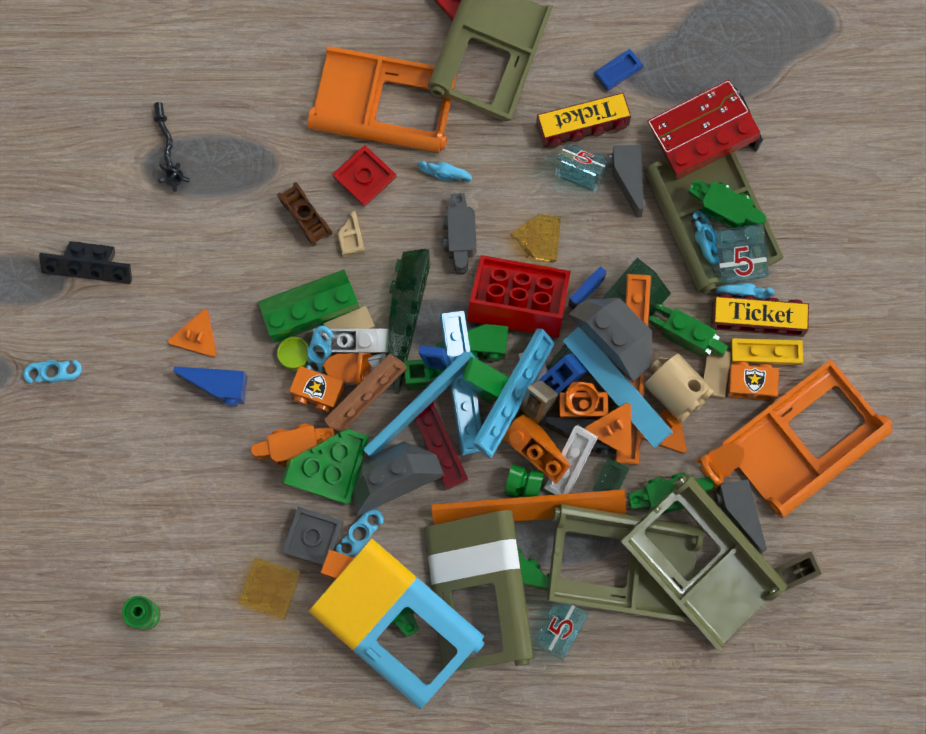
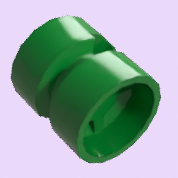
M512 464L504 494L516 498L519 495L523 497L539 496L544 473L536 470L526 472L525 467Z
M140 595L128 599L122 608V617L125 623L142 631L154 628L161 617L158 605Z

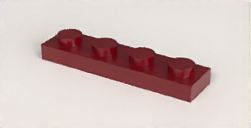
M432 402L415 418V421L429 452L436 454L445 475L441 479L446 490H449L469 480L434 402Z

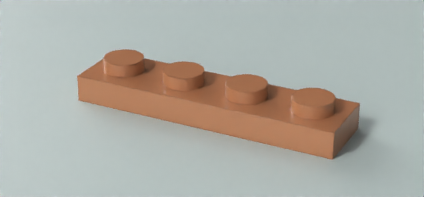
M389 354L324 419L327 425L339 432L347 429L407 369L404 362Z

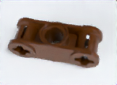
M294 182L293 186L285 192L277 194L284 208L292 215L313 247L317 245V241L326 235L331 236L333 234L328 224L317 213L297 182ZM302 211L310 212L308 217L302 218L299 216Z

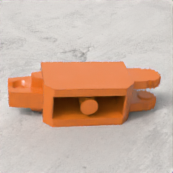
M300 424L294 430H274L271 435H267V441L253 444L250 452L256 460L272 459L278 466H284L289 459L335 435L333 428L315 429L314 425Z

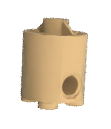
M679 353L672 358L660 357L648 369L652 376L644 385L680 424L691 415L690 413L693 410L696 412L705 404V401L715 392Z

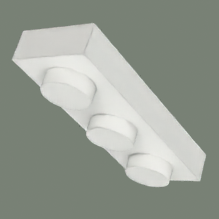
M579 425L575 426L562 451V455L571 466L557 484L549 478L544 488L555 495L570 494L598 436Z

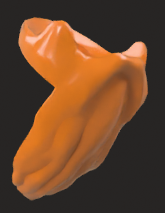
M365 352L359 354H336L329 357L323 364V367L329 376L347 383H355L358 386L370 374L371 364L368 362V358L372 357V354Z
M572 382L565 392L567 408L574 415L587 416L593 413L599 403V393L594 384ZM576 392L588 393L592 401L590 409L585 412L574 409L572 399Z
M735 443L723 444L719 448L710 451L707 455L701 456L694 464H702V471L713 480V488H716L723 484L725 477L731 475L741 465L745 455L744 447Z

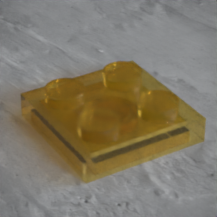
M255 557L238 604L286 619L301 572Z

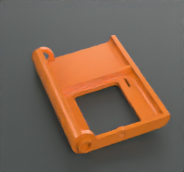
M327 46L326 59L315 106L311 107L308 116V129L440 154L441 149L445 150L447 144V136H444L452 100L443 97L437 127L433 132L377 122L376 115L383 85L386 82L430 90L428 83L435 65ZM457 73L452 83L453 90L456 84Z
M830 359L722 442V445L735 443L744 447V459L738 468L749 479V482L772 511L783 519L893 432V424L887 416H881L873 411L862 395ZM837 387L862 416L864 423L826 454L817 459L790 428L789 421L831 388Z

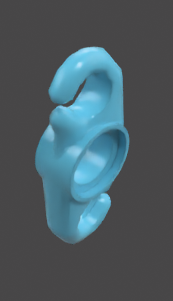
M420 161L417 164L422 172L443 181H453V179L459 181L461 178H463L464 183L472 181V176L467 171L445 162L429 163L428 166H426L427 163L425 161Z
M697 210L692 216L695 220L698 217L701 222L695 221V226L697 227L695 232L696 242L707 261L717 264L720 256L717 254L713 257L711 251L717 253L718 250L715 246L718 240L717 234L707 215Z
M741 283L721 286L717 288L716 294L726 293L735 296V298L754 296L756 299H765L773 296L775 291L769 287L764 291L762 287L756 288L754 284Z
M319 326L314 330L310 346L307 350L309 364L306 365V368L313 370L310 364L315 363L319 369L316 372L324 374L325 368L323 364L332 352L330 347L331 340H324L320 332H325L328 338H332L333 333L328 327ZM315 346L322 348L324 351L323 357L315 352Z
M48 360L46 362L29 364L24 369L23 377L26 382L32 383L33 379L29 376V372L36 369L38 376L35 378V382L48 381L49 383L75 380L80 376L82 368L78 361L73 360L71 363L75 366L76 371L73 374H68L66 368L70 365L69 361L57 362L55 360ZM51 366L58 367V374L55 377H47V369Z
M376 509L364 513L350 527L347 536L341 540L342 544H349L351 546V552L344 553L341 544L336 545V552L354 557L369 542L372 533L378 529L377 524H369V516L375 515L378 519V524H382L384 520L382 513ZM364 528L367 532L365 539L361 541L355 540L353 538L354 530Z

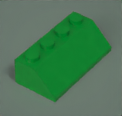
M344 269L258 301L273 343L324 325L323 323L360 309Z

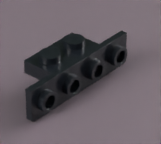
M70 241L63 255L39 254L42 273L131 284L132 282L130 264L112 262L115 255V248L113 246Z

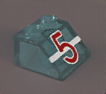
M566 144L557 157L555 176L597 193L607 171L609 161L600 154H591L584 151L580 146Z
M763 224L716 231L717 251L723 284L769 277L768 246Z
M560 603L559 606L554 604L548 615V618L551 619L548 627L542 626L536 637L539 640L537 647L563 661L589 613L568 603Z

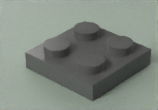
M297 507L282 553L323 566L329 549L335 551L344 521Z

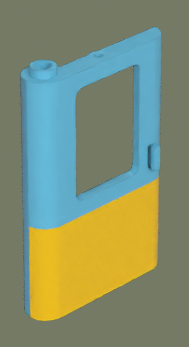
M372 538L308 611L419 709L432 698L472 652L476 654L485 644L482 641L484 638L483 634ZM405 607H410L455 646L458 651L429 684L423 683L377 642V638Z

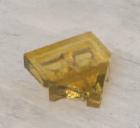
M538 214L510 235L523 248L526 258L531 256L533 259L554 263L557 261L561 218Z

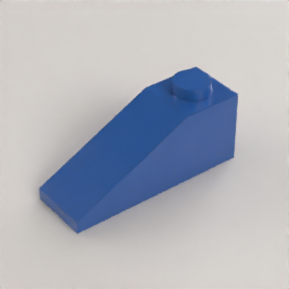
M571 353L558 361L538 381L542 380L560 394L564 393L572 382H577L588 370Z
M174 366L173 371L179 378L222 402L223 405L236 407L238 404H245L248 377L244 371Z

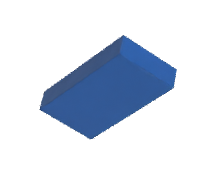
M628 49L595 71L594 76L608 92L641 70L643 64L632 50Z
M600 266L569 298L568 306L574 310L586 300L605 280L606 270Z
M420 345L419 355L427 368L445 370L451 365V361L444 348Z

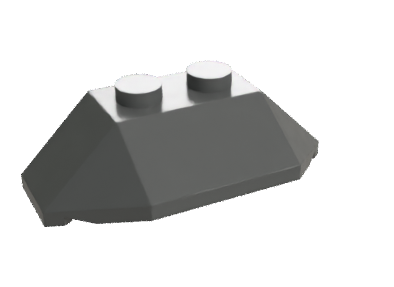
M620 298L587 299L568 314L574 323L632 382L650 368L652 330Z
M402 442L361 462L351 499L357 515L360 516L445 475L436 454L407 442Z

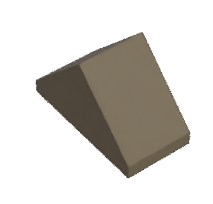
M542 380L527 388L520 410L539 424L559 397V394Z
M814 550L774 568L788 584L786 590L824 574Z

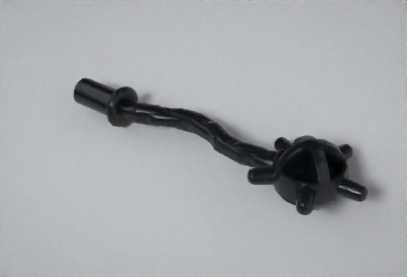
M156 102L154 104V121L158 123L161 132L166 138V149L164 150L166 166L163 163L159 164L163 174L162 178L158 179V182H165L167 185L172 186L173 192H176L177 186L182 181L189 182L190 178L184 176L180 170V163H176L173 166L171 161L173 139L164 123L167 121V117L164 115L163 103Z

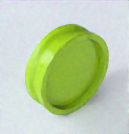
M299 337L286 338L278 347V359L286 369L298 370L299 366L305 367L308 364L309 356L307 350L309 346L306 341Z

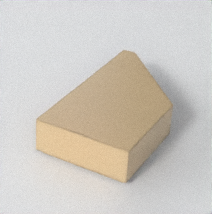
M356 211L350 214L349 219L338 232L343 257L365 252Z

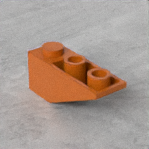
M526 414L514 420L503 436L507 443L556 484L571 466L544 429Z

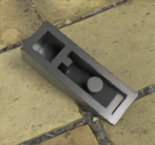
M614 145L612 154H608V167H612V175L636 217H641L644 209L641 145Z
M749 479L720 485L715 493L717 505L721 506L726 516L760 554L765 552L767 548Z

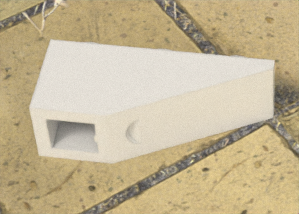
M330 329L333 333L332 338H328L325 332H320L324 340H331L330 347L332 352H389V329ZM315 346V352H324L322 348Z

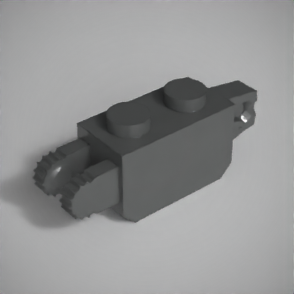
M454 193L450 197L447 216H443V230L448 229V237H444V251H449L450 259L454 258L455 271L459 274H465L468 271V258L473 257L477 253L475 210L467 207L464 193Z

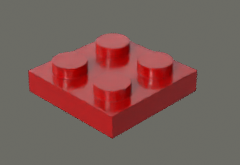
M366 145L360 148L332 174L333 178L363 207L369 204L397 178L396 173Z

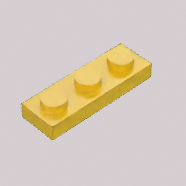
M732 338L731 363L802 365L803 340Z

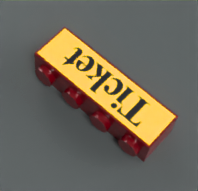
M619 93L537 114L536 125L543 148L549 146L555 148L564 142H578L587 136L593 135L597 137L610 130H623L629 126L631 114L624 93Z
M720 294L715 296L712 302L711 328L715 330L804 337L808 331L809 303H802L801 300L793 299L784 302L779 301L777 298L759 300L754 296L733 298L730 294Z

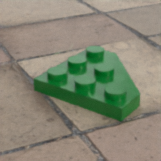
M350 429L340 431L289 459L281 483L349 505L369 436Z

